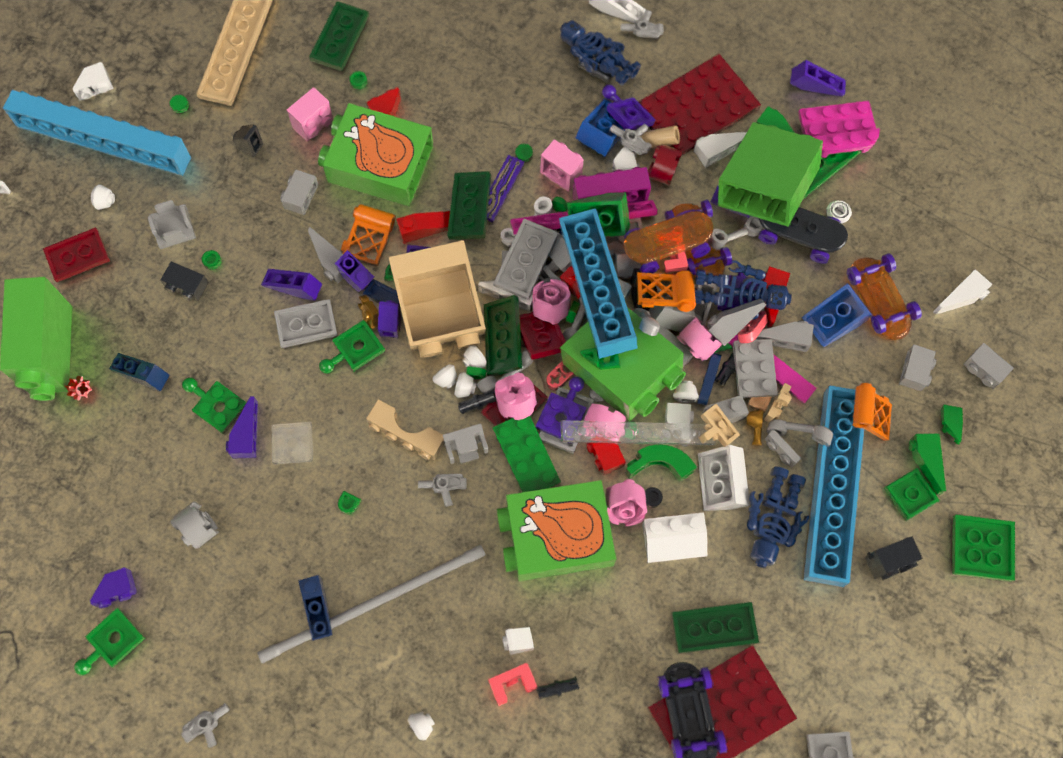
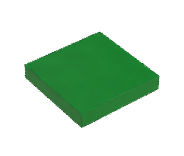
M918 468L884 487V490L906 521L940 501Z

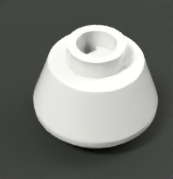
M97 185L93 188L91 203L97 210L108 208L111 204H114L115 195L110 189L103 185Z
M841 200L832 201L826 209L827 217H835L841 223L848 221L852 213L850 206Z
M470 345L463 354L464 359L462 361L466 367L483 368L486 366L487 361L475 345Z
M448 364L433 376V382L442 388L446 386L449 389L457 382L455 379L458 377L454 365Z
M465 372L459 374L454 394L457 398L469 397L470 393L474 394L476 383L473 382L474 378Z
M682 381L675 388L673 398L680 403H694L699 399L696 386L691 381Z
M423 712L411 714L408 718V722L419 740H426L433 731L432 725L435 724L429 713L424 715Z

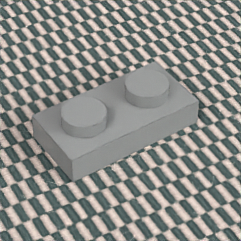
M775 430L765 438L767 446L780 455V459L785 465H789L792 468L800 461L799 455Z

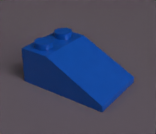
M604 99L582 121L575 137L582 144L589 146L605 157L621 138L610 132L612 125L625 131L606 110L608 104L612 103L607 99Z
M847 283L801 318L803 321L808 322V324L814 325L813 334L821 345L826 347L864 324L873 315L853 288Z

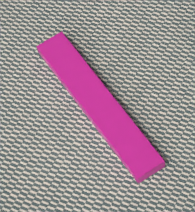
M735 335L728 342L732 347L734 341H739L738 335ZM774 355L776 382L781 386L784 383L790 385L789 393L803 404L806 403L817 388Z

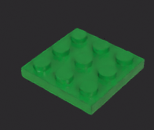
M955 514L953 516L952 575L1009 582L1015 581V522Z

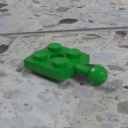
M362 320L332 340L340 353L332 359L321 360L319 369L322 373L329 374L334 370V365L345 359L354 372L384 353L385 348L368 324ZM356 342H363L364 346L362 349L357 350L354 348Z
M188 377L182 382L184 391L188 393L193 392L201 398L192 409V412L222 434L237 419L247 403L218 381L207 392L198 387V383L194 378ZM218 403L225 404V409L221 412L215 411V406Z
M116 608L85 636L96 650L86 659H79L74 665V671L81 676L88 674L91 670V664L100 656L103 657L110 667H115L145 637L119 608ZM114 632H119L120 639L117 643H112L110 640Z

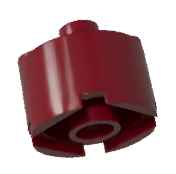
M664 144L658 145L653 155V159L656 160L651 163L648 169L649 179L670 186L683 151Z

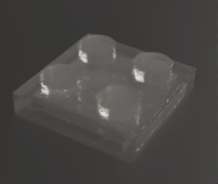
M311 422L272 425L273 464L313 461Z

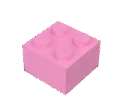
M314 87L287 109L293 129L306 141L316 137L320 130L329 126L332 120H334L329 101Z
M554 139L541 154L540 173L569 192L573 188L574 178L582 175L584 159H582L580 154L569 150L564 143Z

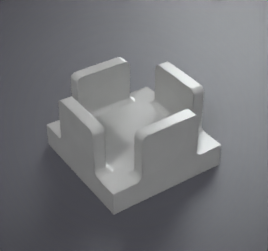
M173 200L155 205L157 212L148 216L151 231L160 249L196 238L185 204L175 206Z
M481 423L443 435L445 448L451 464L455 463L452 454L454 450L457 451L460 463L462 464L478 459L477 443L480 442L484 453H488V446Z

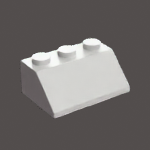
M727 445L726 447L698 453L704 511L733 510L750 506L743 448Z
M704 513L644 519L642 528L648 563L707 556V529Z

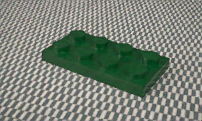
M336 1L309 55L310 61L343 71L368 20L369 11Z
M490 171L454 173L447 234L449 240L485 238L491 183Z
M512 295L483 304L486 328L487 376L494 377L523 369L518 296Z
M752 602L671 613L678 654L759 643Z

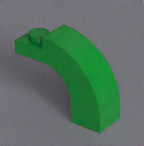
M656 444L640 449L636 454L639 460L635 458L627 464L625 474L630 479L649 466L660 465L670 470L680 483L693 474L697 466L686 453L678 448Z

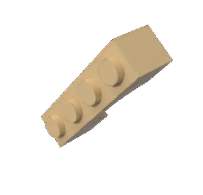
M378 399L366 418L369 424L368 427L375 432L382 431L391 441H400L403 443L402 446L410 451L414 449L420 452L419 455L422 458L435 461L445 445L443 434L430 427L418 433L403 431L396 423L397 413L395 408Z

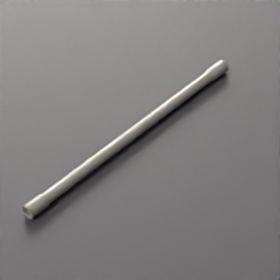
M478 545L446 563L330 618L332 629L460 566L485 556L482 546ZM310 629L257 652L261 663L263 664L279 656L281 653L312 639Z

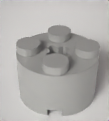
M193 501L175 515L170 522L176 530H180L183 534L181 536L183 542L187 546L192 545L196 549L217 535L219 531H217L218 527L206 511H200L199 508L201 506Z

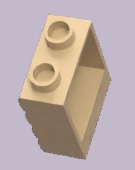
M464 240L389 257L411 352L419 350L420 357L427 358L442 354L441 344L456 341L458 349H466L470 345L477 346L480 344L478 336L484 335L486 328Z

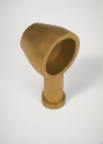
M762 409L749 411L747 415V425L754 427L752 442L754 446H762Z

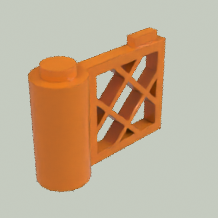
M360 204L354 208L353 217H355V221L348 240L343 241L341 251L344 254L347 250H350L352 245L358 243L361 251L351 254L359 261L378 266L389 234L395 225L396 215ZM357 227L365 228L368 234L357 238L355 233ZM376 233L384 234L382 241L375 244L371 236ZM370 237L373 245L363 250L360 241ZM375 248L377 251L376 259L367 258L365 253Z
M680 271L676 275L637 272L638 305L654 308V306L677 307L678 310L683 312L693 310L696 307L693 274L690 271ZM641 279L649 280L652 283L647 286ZM661 281H671V284L666 287ZM654 286H657V287H659L662 291H660L659 293H656L655 291L652 290V288H653ZM648 292L653 297L642 298V295ZM666 293L672 297V300L664 299L661 296Z
M861 383L860 386L856 387L853 426L866 429L883 441H887L890 435L892 404L884 395L879 396L876 394V388L872 387L870 383Z

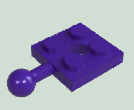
M606 85L603 88V96L613 101V103L608 104L606 110L624 130L630 129L635 131L643 124L647 127L654 125L655 119L634 97L621 100L616 94L614 86Z
M577 376L570 379V390L566 398L551 392L535 426L536 429L570 444L587 407L573 402L577 392L584 388L583 379ZM562 413L567 419L564 422H558L555 417L557 414Z

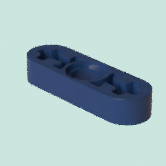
M713 353L710 357L699 393V399L697 400L698 404L706 406L722 355Z

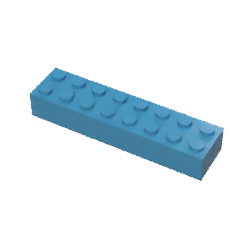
M596 208L559 218L561 232L599 359L637 349V337Z

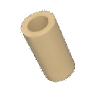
M677 126L646 131L640 136L645 142L652 145L651 149L657 148L658 145L662 144L669 146L679 144L680 142Z

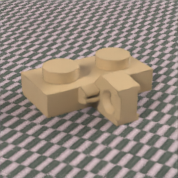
M784 383L779 389L778 395L774 398L763 418L764 421L769 423L773 419H778L782 413V406L787 407L792 398L791 394L788 393L791 389L790 385Z
M714 404L700 415L706 423L704 426L706 431L698 437L702 444L712 438L714 441L718 439L723 447H726L740 436L739 432L717 404Z

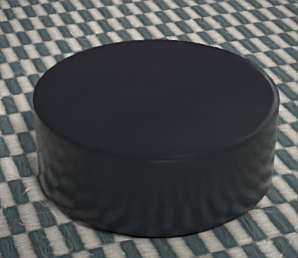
M655 487L645 490L647 507H658L663 500L662 492Z

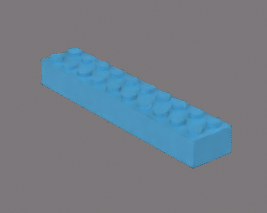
M12 90L3 107L10 119L19 128L181 176L184 175L191 159L182 139L177 136L171 137L160 131L154 132L143 126L137 127L126 121L120 122L109 116L103 117L92 111L80 110L75 106H65L58 101H48L41 96H31L24 91Z
M829 385L823 394L820 425L830 429L833 433L830 447L818 443L803 580L845 587L850 584L864 429L853 426L855 390Z

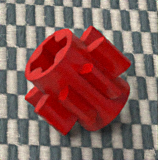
M77 376L76 379L69 378L70 382L65 386L68 390L67 396H74V400H80L81 397L88 398L87 394L92 390L89 386L90 381L83 380L82 376Z

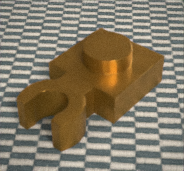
M367 295L359 296L361 303H358V307L362 310L363 320L367 322L370 328L378 327V309L372 301H369Z

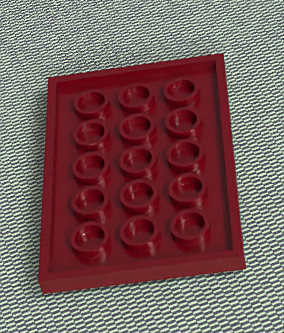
M720 53L638 101L655 119L654 125L649 126L651 130L671 126L678 127L680 142L679 144L669 146L683 151L681 156L694 149L699 138L718 134L761 107V103Z
M753 645L710 670L712 688L706 689L715 731L722 730L727 747V752H718L716 758H734L798 719ZM664 697L649 706L648 710L672 750L671 740H674Z

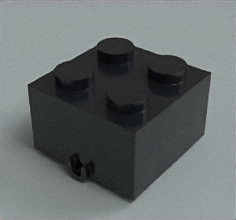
M913 536L877 549L872 553L868 552L867 556L864 557L874 579L881 577L882 580L917 567V562L923 559Z

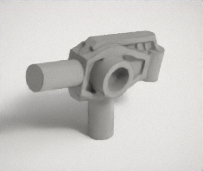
M645 10L642 20H636L634 24H621V31H633V34L637 37L658 38L663 34V24L656 25L649 22L651 11Z
M645 124L636 131L630 129L623 131L615 125H612L610 128V132L621 137L622 145L639 155L647 154L652 147L650 143L645 142L640 137L648 130Z
M437 474L433 480L418 481V489L433 488L435 493H442L445 507L453 505L449 491L467 489V479L462 474Z
M223 704L214 712L203 711L185 724L181 733L185 742L189 743L196 736L204 733L208 748L216 746L212 730L218 726L217 719L230 710L227 704Z

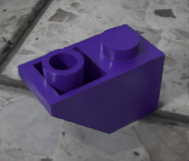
M348 250L334 263L343 278L357 292L363 290L375 277Z
M391 300L380 301L378 316L379 335L382 337L399 338L402 321L399 304Z
M124 567L105 574L90 600L91 605L100 609L112 605L111 602L117 600L126 601L131 598V595L137 594L131 570Z

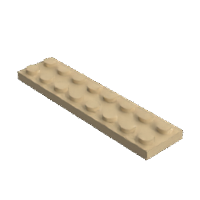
M233 0L199 86L198 98L232 106L272 0Z

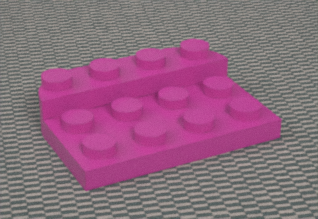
M869 101L804 108L798 111L803 135L806 134L815 139L823 140L821 158H827L828 154L858 150H861L862 153L868 152L879 138L880 129L876 128Z

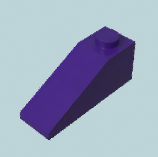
M805 60L792 68L790 84L804 91L844 96L846 80Z
M268 269L261 285L301 299L316 300L322 283L310 273Z
M250 396L229 434V441H226V452L233 459L256 458L258 401L254 396Z

